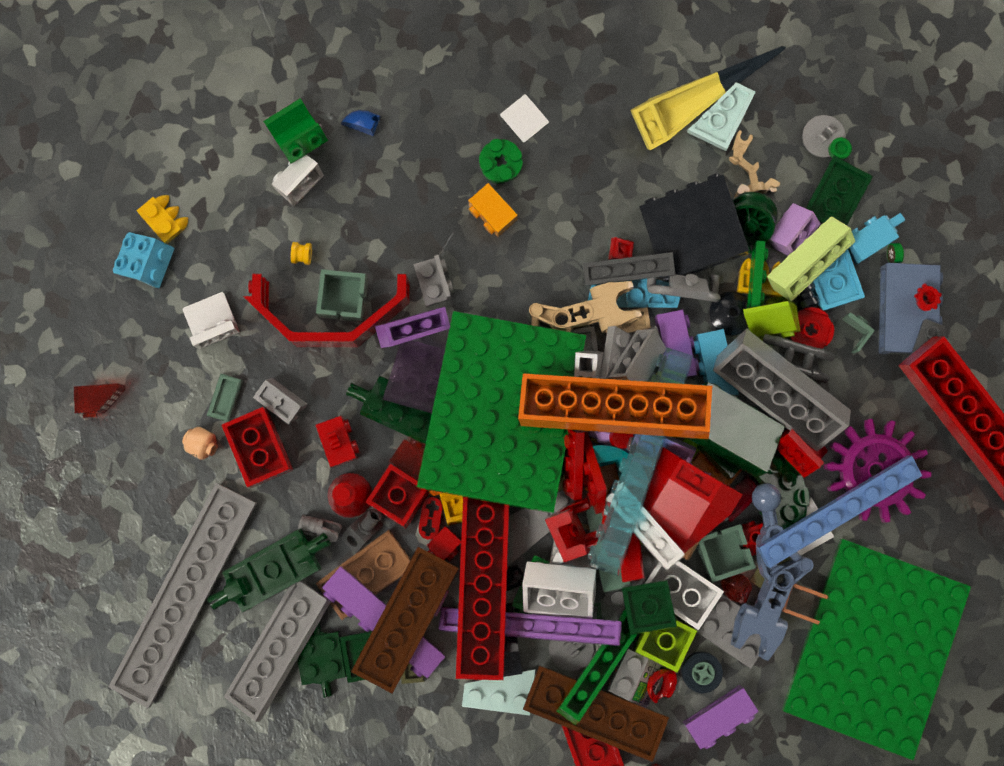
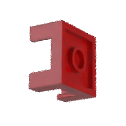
M587 497L563 506L545 519L564 562L587 555L591 552V549L588 547L600 544L605 540L601 529L586 534L577 516V513L591 508Z

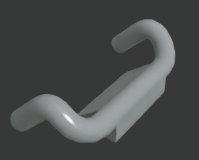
M675 274L670 276L669 286L656 285V278L647 279V290L651 294L670 295L715 303L721 299L718 294L719 275L711 276L710 292L707 279L698 278L694 274H687L686 276Z

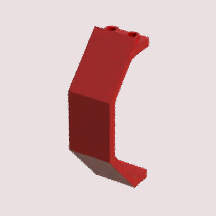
M252 274V280H249L248 283L249 294H252V296H243L296 347H359L376 333L375 326L389 322L410 304V281L407 274H397L396 295L350 332L291 331L271 313L269 309V281H266L262 274Z

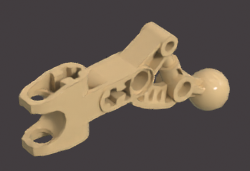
M632 281L608 282L592 287L590 289L592 300L567 307L557 308L534 303L529 307V313L532 317L531 325L539 327L541 322L550 326L551 329L566 332L599 322L601 332L605 333L610 326H616L621 329L641 319L642 315L640 310L623 311L616 304L619 296L634 289ZM581 310H585L588 313L587 318L583 319L582 316H578L581 314ZM571 312H573L576 322H572ZM561 315L568 317V322L564 325L556 323L557 318Z

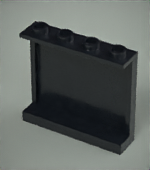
M716 173L707 177V181L689 183L686 185V189L668 191L665 193V197L647 199L644 201V205L639 206L654 253L673 252L676 275L686 276L687 274H695L752 253L727 183L728 178L724 174ZM670 276L662 277L664 282H669Z

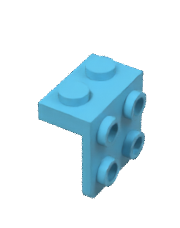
M129 232L122 242L119 255L115 260L113 273L141 281L159 289L175 248L158 239Z

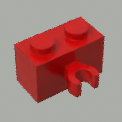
M338 416L315 425L331 468L358 459L357 454L360 453L356 440L352 441L349 433L353 431L348 419L344 420V417Z

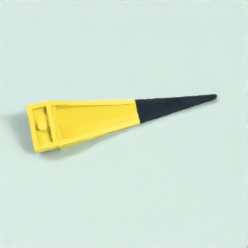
M780 46L652 97L631 109L630 111L647 149L652 150L670 140L698 115L720 99L736 82H742L784 51L786 47Z

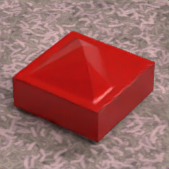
M617 237L611 238L608 260L632 257L634 242Z

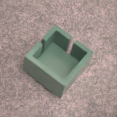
M321 269L316 314L320 318L340 320L341 315L343 320L364 322L366 302L363 298L367 296V275L364 273Z
M734 524L719 529L717 532H710L699 542L697 550L709 582L713 583L756 568L750 549H740L739 545L747 544L741 524Z

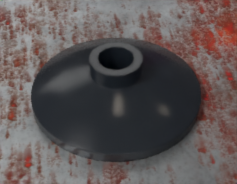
M738 292L722 293L720 301L712 302L709 311L711 323L716 330L724 329L725 335L741 334L745 329L749 328L743 309H747L748 298ZM732 308L737 311V315H730L729 310Z

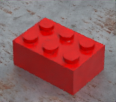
M261 407L221 425L248 488L256 487L293 471V467L267 408Z

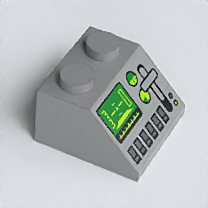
M628 648L617 664L606 688L611 693L648 708L651 703V698L647 692L649 677L655 671L667 667ZM662 677L658 679L654 684V693L656 692Z

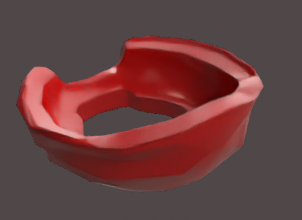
M664 668L655 671L649 677L647 692L654 703H658L660 698H670L673 695L677 685L676 673L673 670ZM663 677L661 690L654 693V684Z

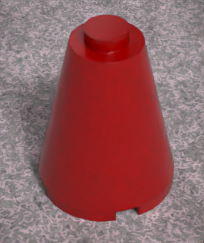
M355 473L342 474L331 483L328 489V502L332 510L338 515L346 518L357 517L365 513L370 507L366 500L372 493L369 482L361 475Z

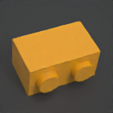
M489 183L468 200L470 206L468 210L476 219L480 217L484 221L483 226L491 235L495 233L499 237L518 220V215Z

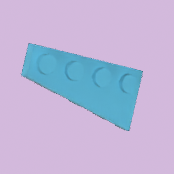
M647 279L633 280L634 289L622 294L616 301L619 308H677L680 297L651 294L647 290ZM656 279V285L669 286V282ZM590 292L587 301L592 300Z

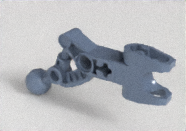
M770 483L758 485L752 492V502L758 510L762 511L764 523L756 539V546L783 531V528L778 525L775 510L781 503V494L775 485ZM756 547L759 573L765 580L754 606L744 603L740 607L734 621L731 645L740 649L749 636L759 634L761 643L758 656L768 661L782 643L788 628V622L779 618L790 591L797 581L813 569L814 565L811 559L801 556L796 552L790 556L791 560L769 568ZM783 574V581L777 584V577ZM770 598H774L773 602H768Z

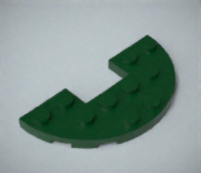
M700 445L697 446L727 480L731 479L740 470V468ZM776 449L768 473L754 478L760 484L770 483L779 490L781 503L775 510L778 525L784 530L806 517L807 507L809 506L808 487H805L802 475Z

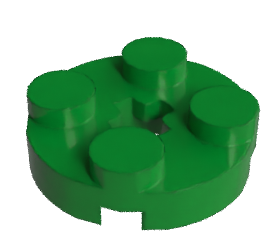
M504 139L491 140L490 143L484 146L479 156L480 169L484 177L496 184H504V182L516 179L523 165L522 152L511 141ZM504 157L507 164H502L500 167L497 166L495 159Z

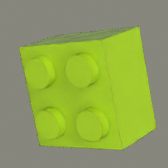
M676 620V628L641 633L633 650L678 673L697 630Z

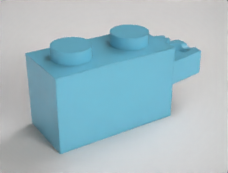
M901 213L891 219L887 215H883L879 219L874 216L864 223L866 227L859 231L858 228L852 230L855 243L848 250L856 265L899 238L895 227L905 221Z

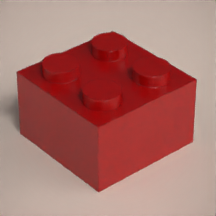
M390 464L366 500V503L407 529L429 495V490L417 488L418 481Z

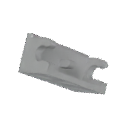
M274 378L266 379L253 397L287 424L295 421L298 418L299 412L303 411L308 405Z

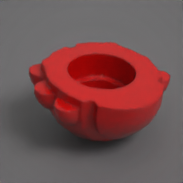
M923 284L922 288L917 289V294L914 295V298H916V304L919 309L929 311L938 308L937 304L941 303L940 297L942 294L936 288L934 289L932 286Z

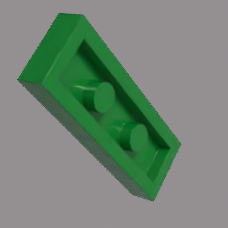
M756 241L752 245L747 309L760 305L763 306L765 294L761 290L762 284L766 281V270H763L764 262L768 258V248H765L766 241Z

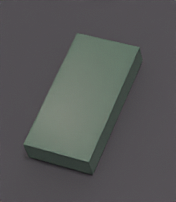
M220 373L207 416L229 422L243 380Z

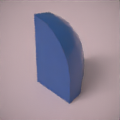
M357 110L344 117L341 125L374 136L381 116L369 111Z

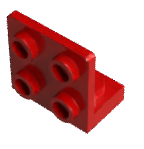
M788 428L782 433L777 446V450L804 478L824 464L821 459L828 452L825 446L816 451L804 442L793 429L789 430Z

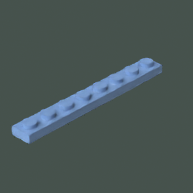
M908 455L756 547L766 566L771 568L920 478L922 474L914 458Z

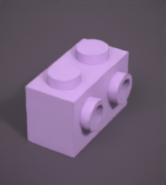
M793 203L776 224L774 233L768 241L775 250L788 256L816 231L820 222L813 211Z

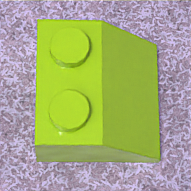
M790 301L743 309L750 332L762 341L764 334L772 336L781 335V338L794 337L796 332H801L797 306Z

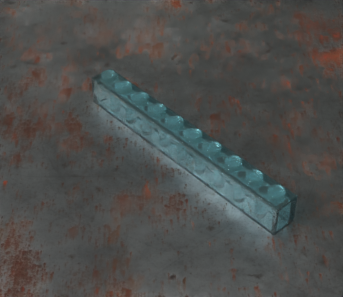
M666 347L664 354L660 353L656 366L659 367L657 375L653 374L650 382L685 384L692 365L693 355ZM635 434L634 438L630 437L626 449L629 451L627 459H622L619 472H622L620 480H615L612 487L613 500L612 502H607L603 514L606 515L604 524H599L596 532V537L599 538L597 545H592L588 555V559L591 560V567L616 576L619 575L667 436Z

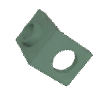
M850 312L842 320L863 334L851 351V353L855 354L862 349L875 330L867 325L868 321L861 316L856 317Z

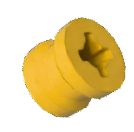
M293 242L291 247V263L303 262L305 265H310L312 244L306 243L302 245L298 242Z

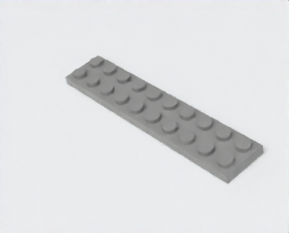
M215 483L116 671L109 688L147 708L152 706L256 507V502L219 483Z

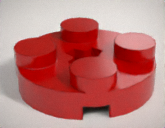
M808 307L798 312L801 332H796L795 336L790 337L789 340L823 349L831 342L834 336L833 322L828 317L829 315L819 308ZM810 324L814 325L813 329L816 330V333H813L811 336L805 330Z

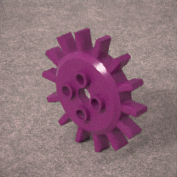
M873 419L864 420L866 436L860 438L856 430L849 426L844 430L846 436L852 442L847 448L837 442L830 444L829 447L834 452L841 454L842 458L840 464L834 462L824 464V469L839 471L841 480L831 483L827 489L828 491H838L844 488L848 492L873 477L870 473L872 465H878L881 471L908 455L916 460L925 457L928 452L927 450H916L910 453L906 448V445L915 436L913 431L903 434L900 440L893 438L892 435L896 421H887L883 434H876ZM880 453L885 455L883 462L878 458ZM858 459L863 460L864 465L862 467L857 465ZM920 470L922 474L920 479L931 477V472ZM914 481L872 506L879 508L882 523L890 522V505L895 504L903 515L911 513L909 506L903 500L907 494L917 499L925 498V493L913 487ZM872 507L860 513L859 520L867 521Z

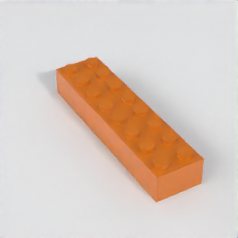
M523 374L518 419L521 426L709 439L712 386Z

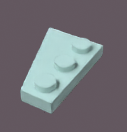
M736 82L687 130V133L726 151L755 91Z
M535 668L522 671V674L506 676L504 680H474L465 682L462 707L530 715V712L523 710V706L534 680Z

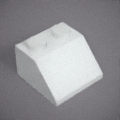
M307 155L292 164L289 162V166L284 171L278 172L273 178L272 186L294 207L324 176L318 163Z

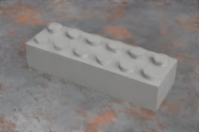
M745 329L717 355L713 368L715 373L789 430L793 429L804 442L816 451L820 450L849 426L851 414L849 408L748 329Z

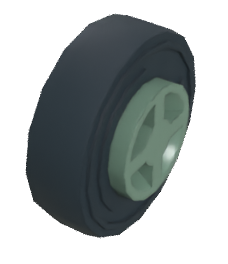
M701 651L693 653L686 658L682 665L681 674L688 688L694 692L704 694L712 692L719 686L722 681L723 670L721 663L715 656Z

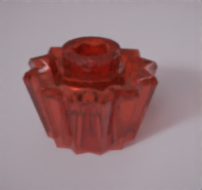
M737 574L721 580V587L730 600L741 604L747 602L752 590V584L746 576Z

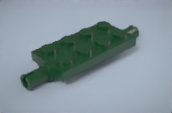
M381 376L377 379L372 390L370 389L369 391L354 383L350 384L351 387L348 388L346 396L363 402L360 415L426 444L434 400Z
M298 529L222 572L226 579L224 589L208 597L209 603L214 602L210 606L216 610L229 601L236 602L243 613L320 571L321 567L315 557V553L331 546L330 540L324 541L328 536L322 533L307 542L302 530Z

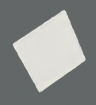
M526 94L500 114L523 143L549 123L547 118Z

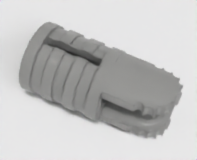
M303 514L298 529L302 530L304 536L312 538L325 533L328 536L325 539L326 541L336 542L342 525Z

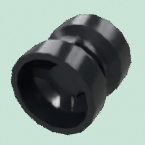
M813 282L797 296V307L799 310L820 303L818 296L814 294L815 287Z

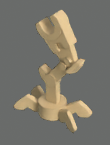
M739 130L732 148L733 157H729V161L734 165H739L748 173L750 185L741 184L734 198L747 192L763 194L770 191L775 193L777 191L776 188L780 186V182L773 178H770L765 184L764 182H758L756 172L759 168V162L751 165L743 158L753 139V135H750L748 140L743 141L740 138L742 131Z

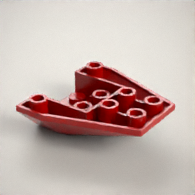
M662 446L650 466L642 506L683 553H686L731 515L743 494Z

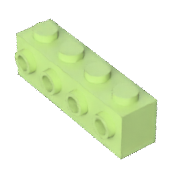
M831 216L810 237L806 238L796 250L790 253L782 263L771 271L767 278L772 289L790 302L794 300L855 243L851 228Z

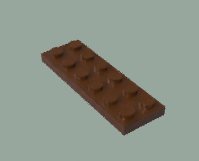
M417 547L351 672L393 694L459 568Z
M539 665L523 710L651 762L654 761L669 719L668 716L600 690L580 722L574 725L556 711L577 680Z

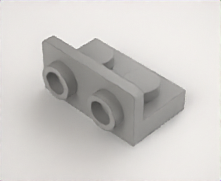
M435 255L433 259L414 264L426 307L452 300L450 294L454 293L451 280L446 281L444 273L448 272L444 259L440 260L439 255Z

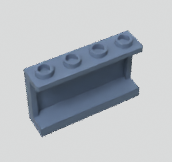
M886 263L880 267L879 354L911 353L922 321L925 319L942 325L940 307L943 303V296L940 297L941 303L937 304L938 308L929 311L919 309L916 304V298H914V295L917 294V289L922 288L923 284L932 286L934 289L936 288L940 293V285L943 283V273L940 272L941 265Z

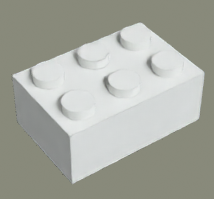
M680 561L667 571L658 563L645 584L668 580L674 614L699 630L724 591Z
M527 562L523 579L524 612L562 617L593 618L596 598V569Z

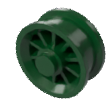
M747 192L735 197L733 201L747 243L753 245L756 241H768L774 233L778 217L775 203L766 195L757 192Z

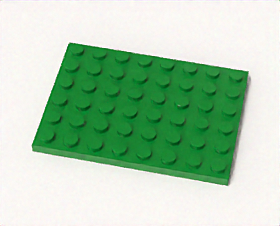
M453 311L417 488L554 514L566 449L564 437L568 435V430L520 425L518 417L523 374L574 377L576 352L584 350L586 335Z
M840 539L822 590V594L828 595V599H819L813 619L820 621L818 625L811 622L781 710L914 761L971 586L845 539Z

